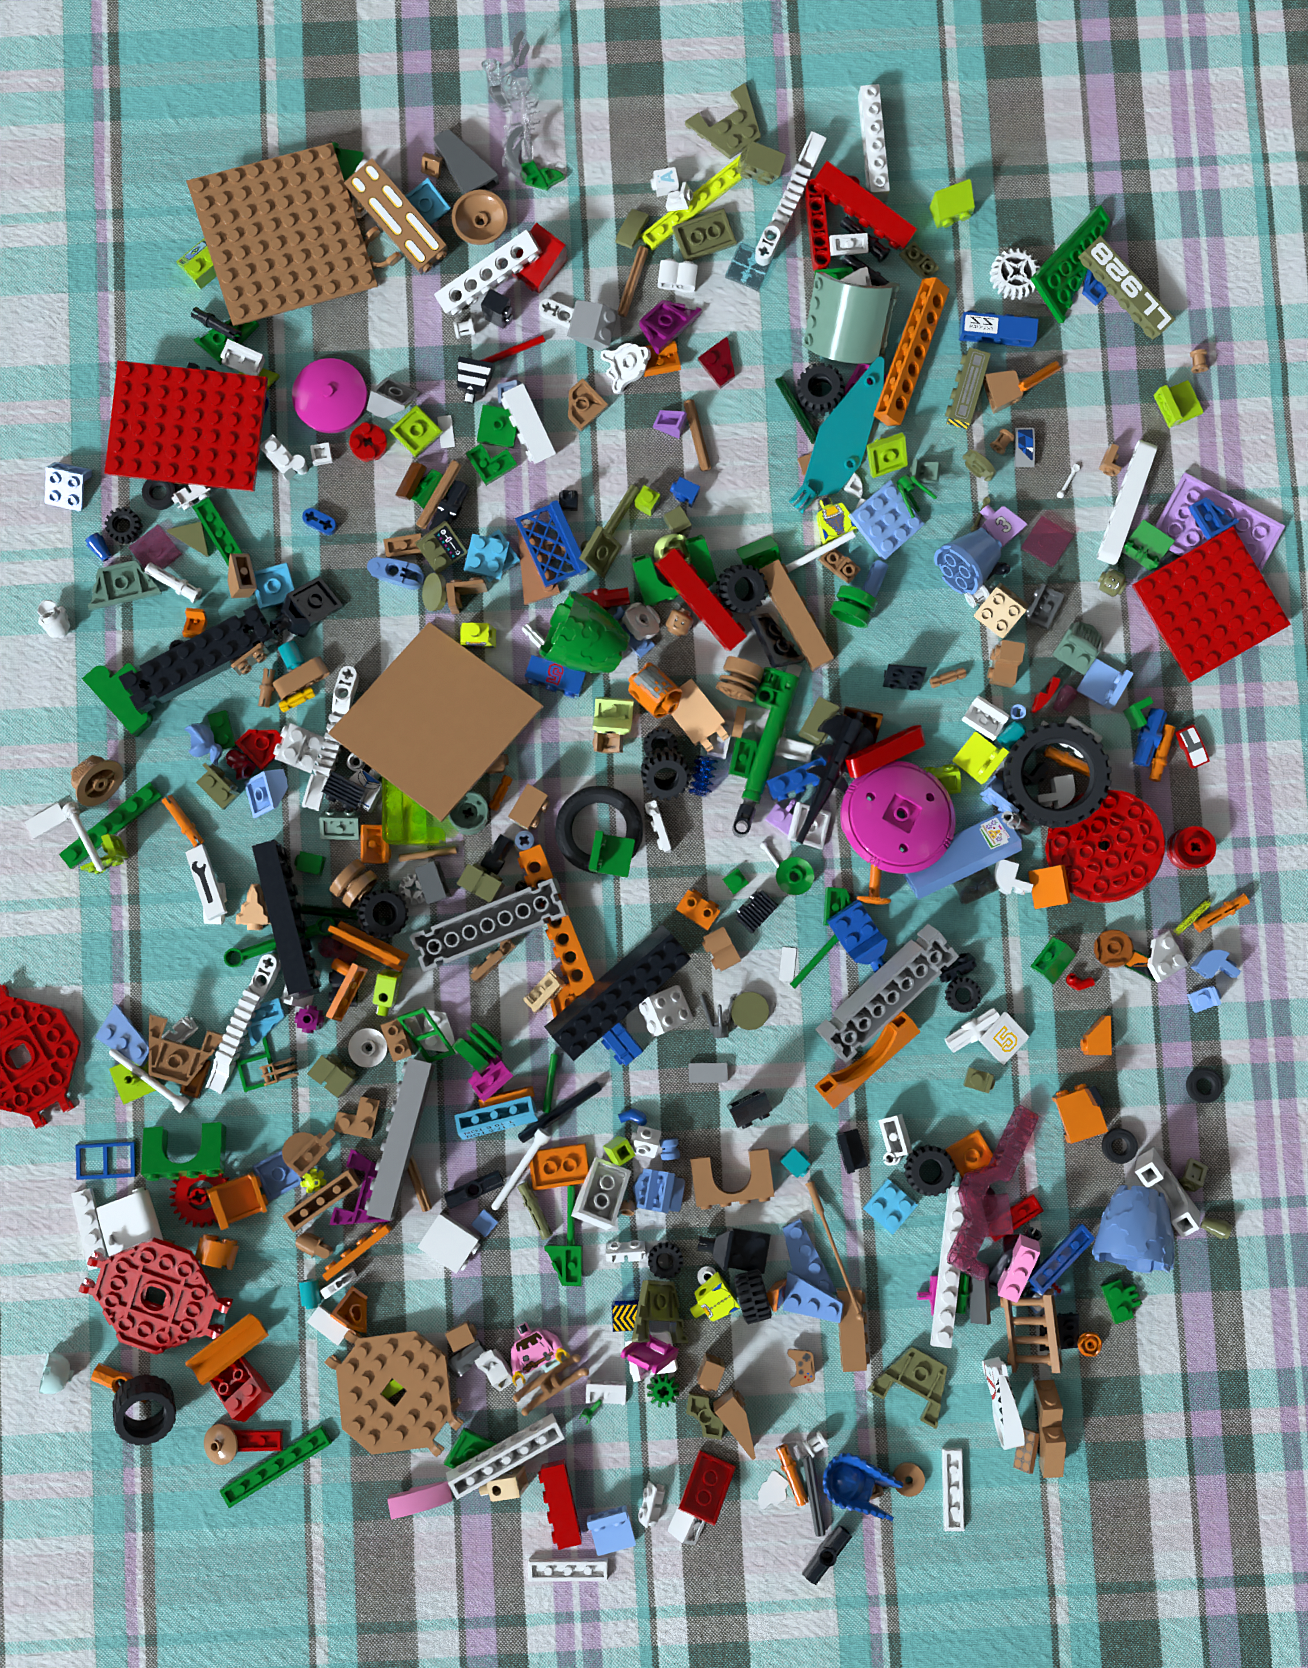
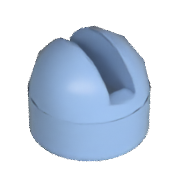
M1020 704L1014 705L1010 711L1011 717L1014 720H1022L1026 716L1025 707ZM1017 709H1021L1020 717H1016Z

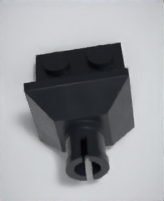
M319 576L286 595L280 608L279 617L270 621V628L272 630L277 628L274 631L277 635L287 629L290 633L304 638L313 624L340 610L343 605Z
M728 1226L717 1233L715 1238L700 1235L697 1251L712 1254L713 1259L724 1271H727V1268L744 1271L758 1269L761 1274H764L771 1234Z
M1028 1227L1024 1236L1039 1241L1042 1238L1041 1232L1036 1229L1032 1234L1034 1228ZM1019 1234L1005 1235L1003 1237L1002 1253L988 1274L989 1288L998 1291V1281L1004 1268H1009L1011 1264L1013 1249L1020 1236ZM1040 1255L1032 1272L1040 1265ZM1028 1280L1020 1297H1024L1025 1293L1031 1286V1283Z

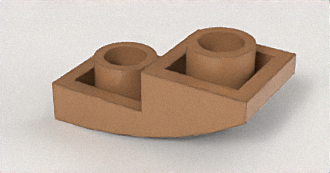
M836 548L821 555L818 559L826 568L848 584L861 570L850 558L844 557Z

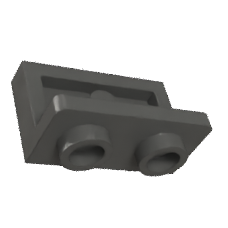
M1043 583L1041 588L1038 587L1034 593L1033 598L1035 600L1033 604H1029L1027 607L1028 609L1025 612L1027 622L1049 630L1065 595L1047 588V584Z

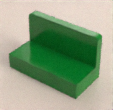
M431 469L418 484L411 501L418 504L424 510L443 475ZM452 485L450 486V488L448 489V491H447V493L445 494L444 497L447 496V494L449 493V491H450Z
M771 536L736 549L743 565H751L759 570L778 559L780 562L782 561L778 545Z
M1150 696L1123 710L1133 731L1147 724L1141 710L1154 703Z
M1052 937L1030 967L1044 976L1049 983L1054 984L1076 954L1066 943Z

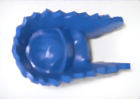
M841 1453L839 1456H834L828 1463L823 1475V1489L829 1501H832L834 1505L839 1506L841 1509L856 1510L866 1515L871 1514L880 1519L886 1518L893 1521L894 1517L879 1508L878 1505L869 1502L873 1493V1487L876 1484L881 1487L902 1488L904 1483L897 1481L889 1473L882 1472V1469L876 1468L875 1465L869 1464L866 1459H861L858 1454Z

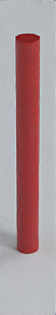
M540 335L480 361L495 363L546 341L544 336Z

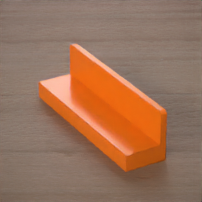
M249 1313L186 1361L185 1364L194 1371L199 1383L204 1386L269 1336L261 1320L252 1313Z

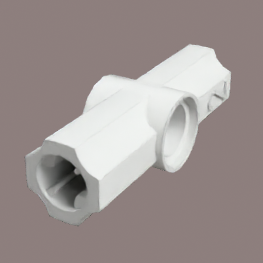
M991 1008L979 1017L970 1019L961 1025L960 1029L944 1038L947 1046L955 1053L970 1042L973 1043L979 1040L1000 1015L994 1008Z

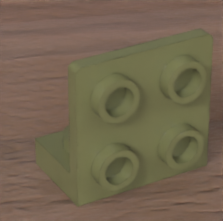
M204 763L202 766L207 772L196 783L225 810L240 795L237 791L239 787L231 779L224 778L225 773L218 766L216 767L213 763L211 765Z

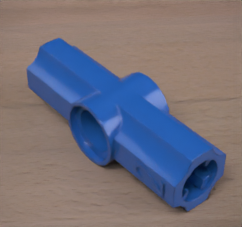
M1151 708L1146 719L1147 724L1139 732L1137 738L1139 743L1132 762L1139 766L1149 767L1154 751L1160 744L1162 739L1161 731L1167 716L1164 710Z

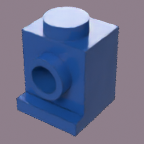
M679 477L677 482H673L670 492L673 493L676 500L682 503L688 502V507L692 508L700 492V486Z

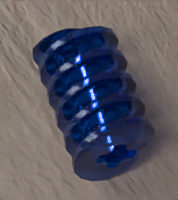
M698 755L699 759L694 760V763L698 766L693 767V771L696 773L691 775V778L696 781L690 782L689 785L693 788L688 789V793L708 797L706 794L712 793L708 786L714 785L709 779L715 778L711 771L717 770L712 764L718 763V760Z

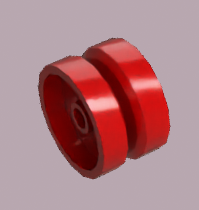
M1191 826L1173 833L1167 841L1166 851L1173 865L1179 869L1191 870L1209 864L1216 854L1217 846L1215 838L1208 830L1203 827Z

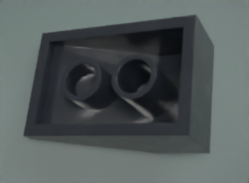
M762 1089L727 1105L737 1128L742 1127V1129L753 1125L752 1121L757 1118L763 1120L769 1117V1112L773 1111L768 1097Z

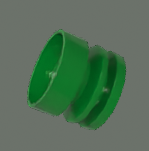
M473 1022L471 1026L477 1032L473 1034L467 1029L466 1033L471 1039L467 1041L460 1037L452 1047L482 1074L490 1065L485 1058L488 1054L496 1059L497 1056L491 1050L495 1048L501 1053L504 1049L490 1031Z

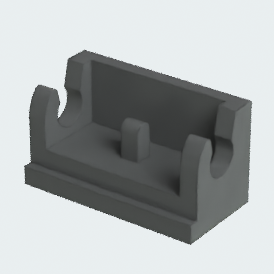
M432 861L414 868L427 904H434L452 897L439 861Z

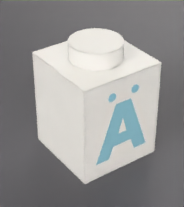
M675 167L653 171V179H650L652 191L656 190L657 197L668 195L669 192L679 191Z

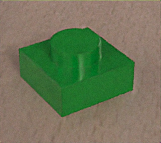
M738 868L722 879L733 895L749 884Z

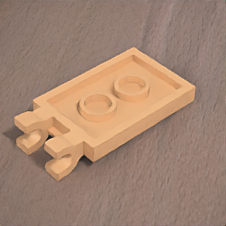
M691 678L679 687L682 690V696L678 708L671 715L693 744L696 746L701 743L709 753L714 747L707 739L716 732L723 742L729 738L728 733L722 727L726 722Z

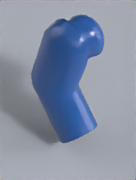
M635 1108L618 1114L621 1123L628 1120H633L638 1126H644L647 1123V1116Z

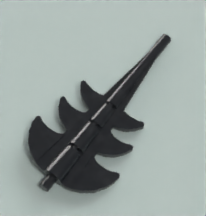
M857 712L854 719L846 715L830 716L819 726L817 731L826 733L834 742L833 745L821 744L811 751L812 754L821 756L826 761L825 766L814 765L806 769L807 773L814 774L820 781L796 842L803 844L811 825L834 788L841 791L843 795L846 793L849 786L842 775L843 773L849 774L845 758L875 744L873 735L861 722L864 717L863 713Z

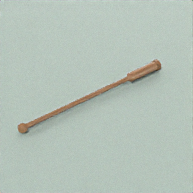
M815 1181L806 1183L805 1185L809 1190L816 1212L822 1219L857 1312L856 1318L861 1321L864 1319V1314L860 1312L826 1222L824 1208L816 1190Z

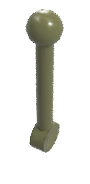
M985 497L983 499V506L981 510L985 506L989 505L991 501L990 498ZM980 512L974 526L970 528L971 532L978 530L977 526L982 517Z

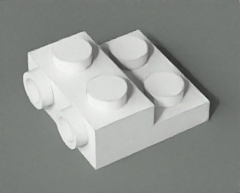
M288 723V726H284L280 736L283 738L281 743H277L273 754L276 755L274 759L312 773L313 765L316 763L325 738L292 723Z

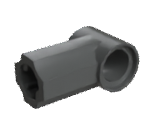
M476 1339L475 1342L468 1345L465 1349L459 1350L447 1360L448 1365L457 1378H459L487 1350L484 1344L479 1339Z

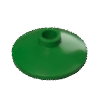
M790 857L782 861L778 866L776 882L783 892L789 895H801L811 888L814 882V871L805 859ZM792 873H796L798 875L797 880L791 879Z

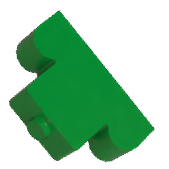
M130 663L123 666L116 674L102 665L94 667L82 680L132 735L138 737L150 727L153 717L150 712L141 715L136 710L129 698L132 695L124 689L118 677L130 670H133L135 673L139 672V670Z

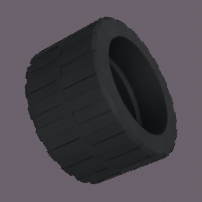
M149 1374L136 1376L121 1385L114 1395L112 1408L115 1431L126 1443L137 1446L149 1445L158 1442L172 1430L173 1424L176 1421L174 1393L170 1384L163 1378ZM142 1400H155L163 1405L159 1413L145 1420H135L125 1414L130 1406Z

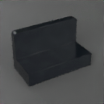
M858 1129L835 1134L845 1172L850 1174L854 1173L857 1169L867 1167L868 1163Z

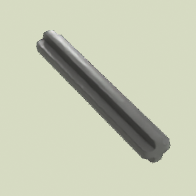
M805 1455L803 1456L814 1532L817 1537L824 1536L826 1531L814 1457Z

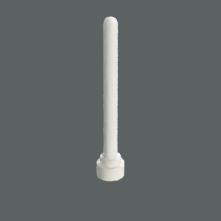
M73 802L66 804L62 809L65 817L72 820L97 871H103L104 865L79 818L80 809L78 805Z
M116 1049L109 1051L110 1056L173 1102L174 1109L179 1113L189 1104L190 1100L188 1098L174 1094Z
M538 1128L534 1134V1143L493 1202V1210L499 1209L540 1146H543L545 1143L547 1144L550 1140L551 1135L544 1129Z

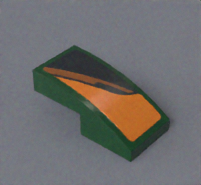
M1134 950L1131 960L1123 967L1138 973L1148 980L1155 981L1147 966L1148 958L1150 957Z

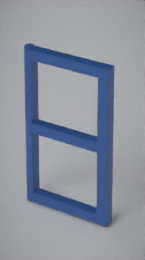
M136 1142L76 1144V1180L136 1177ZM130 1146L131 1173L109 1174L108 1147ZM103 1147V1174L81 1175V1148Z

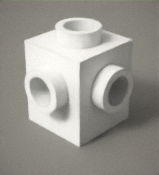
M639 1125L637 1133H632L630 1144H634V1153L655 1158L661 1131Z

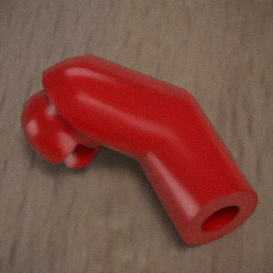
M1070 973L1066 977L1068 986L1077 991L1095 986L1092 977L1081 980L1074 973Z

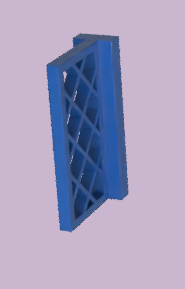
M558 500L550 502V505L515 518L545 588L587 572L588 567L579 559L581 551ZM548 511L550 515L549 523L538 520L541 513ZM526 519L533 521L532 529L524 528L521 521ZM536 523L547 527L544 535L533 531ZM549 528L557 531L558 537L556 540L546 537ZM531 535L542 539L539 547L530 543ZM544 540L554 544L551 552L541 549ZM556 545L565 548L564 558L553 553ZM539 552L550 555L547 564L538 561L537 556ZM551 557L562 561L559 569L549 566ZM564 562L571 564L574 571L570 573L561 571ZM547 569L557 573L555 579L547 581L545 577Z

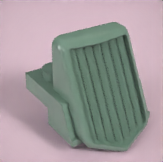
M1083 622L1071 623L1052 656L1085 675L1102 650L1104 644L1102 642L1103 636L1093 625Z

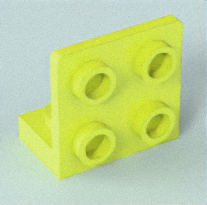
M974 732L953 758L952 762L982 785L1000 765L1009 751L1004 747L999 750L979 733Z

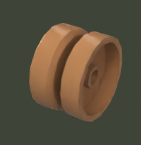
M359 859L350 863L338 875L329 889L336 897L343 896L342 902L349 908L356 906L371 891L379 878L371 870L365 872L366 865Z

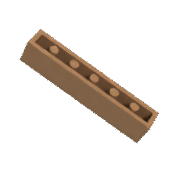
M778 559L761 568L759 573L764 574L763 580H767L768 583L765 585V588H768L771 600L812 672L832 662L835 653L830 645L827 646L825 643V635L821 628L818 629L816 627V619L812 612L808 613L805 607L807 606L803 596L799 597L796 591L798 589L793 579H789L787 575L788 569L785 564H781Z

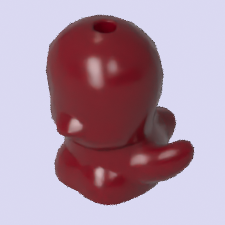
M230 750L225 756L226 763L236 770L237 780L250 777L256 768L254 763L248 761L246 754H242L238 750Z

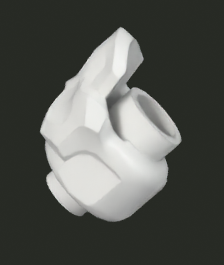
M43 600L37 610V613L40 615L39 625L44 628L50 637L62 638L66 636L70 628L66 609L62 606L57 607L54 601Z

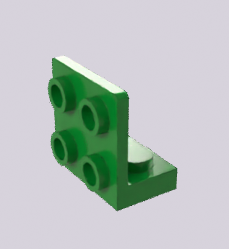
M596 830L589 870L627 878L629 876L635 840L606 835L603 831Z

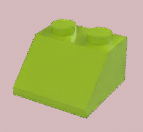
M971 180L962 181L934 193L929 210L937 229L941 227L947 228L956 221H965L972 216L975 205Z

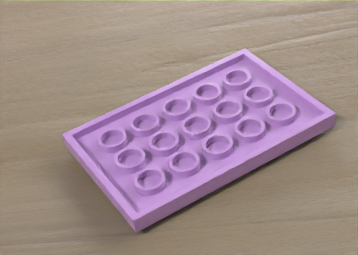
M1184 472L1155 524L1156 528L1175 540L1168 550L1183 556L1210 540L1206 539L1188 509L1192 504L1207 497L1216 506L1224 509L1225 514L1230 518H1237L1239 520V523L1232 527H1234L1261 572L1285 526Z

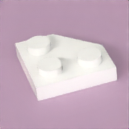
M1170 931L1164 932L1151 940L1150 948H1152L1151 958H1148L1147 966L1157 983L1188 965Z

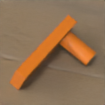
M336 958L332 962L331 968L346 977L326 1016L341 1022L368 969L354 963L349 965Z

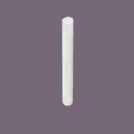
M853 531L786 565L788 573L855 538Z

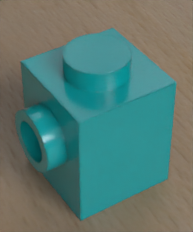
M793 1146L779 1159L796 1178L799 1176L804 1177L810 1170L808 1167L811 1164L807 1161L809 1157L802 1150L798 1152Z

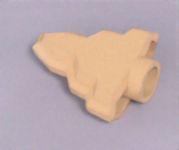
M251 884L247 892V901L241 905V911L236 915L235 924L247 925V930H263V925L271 924L260 884Z

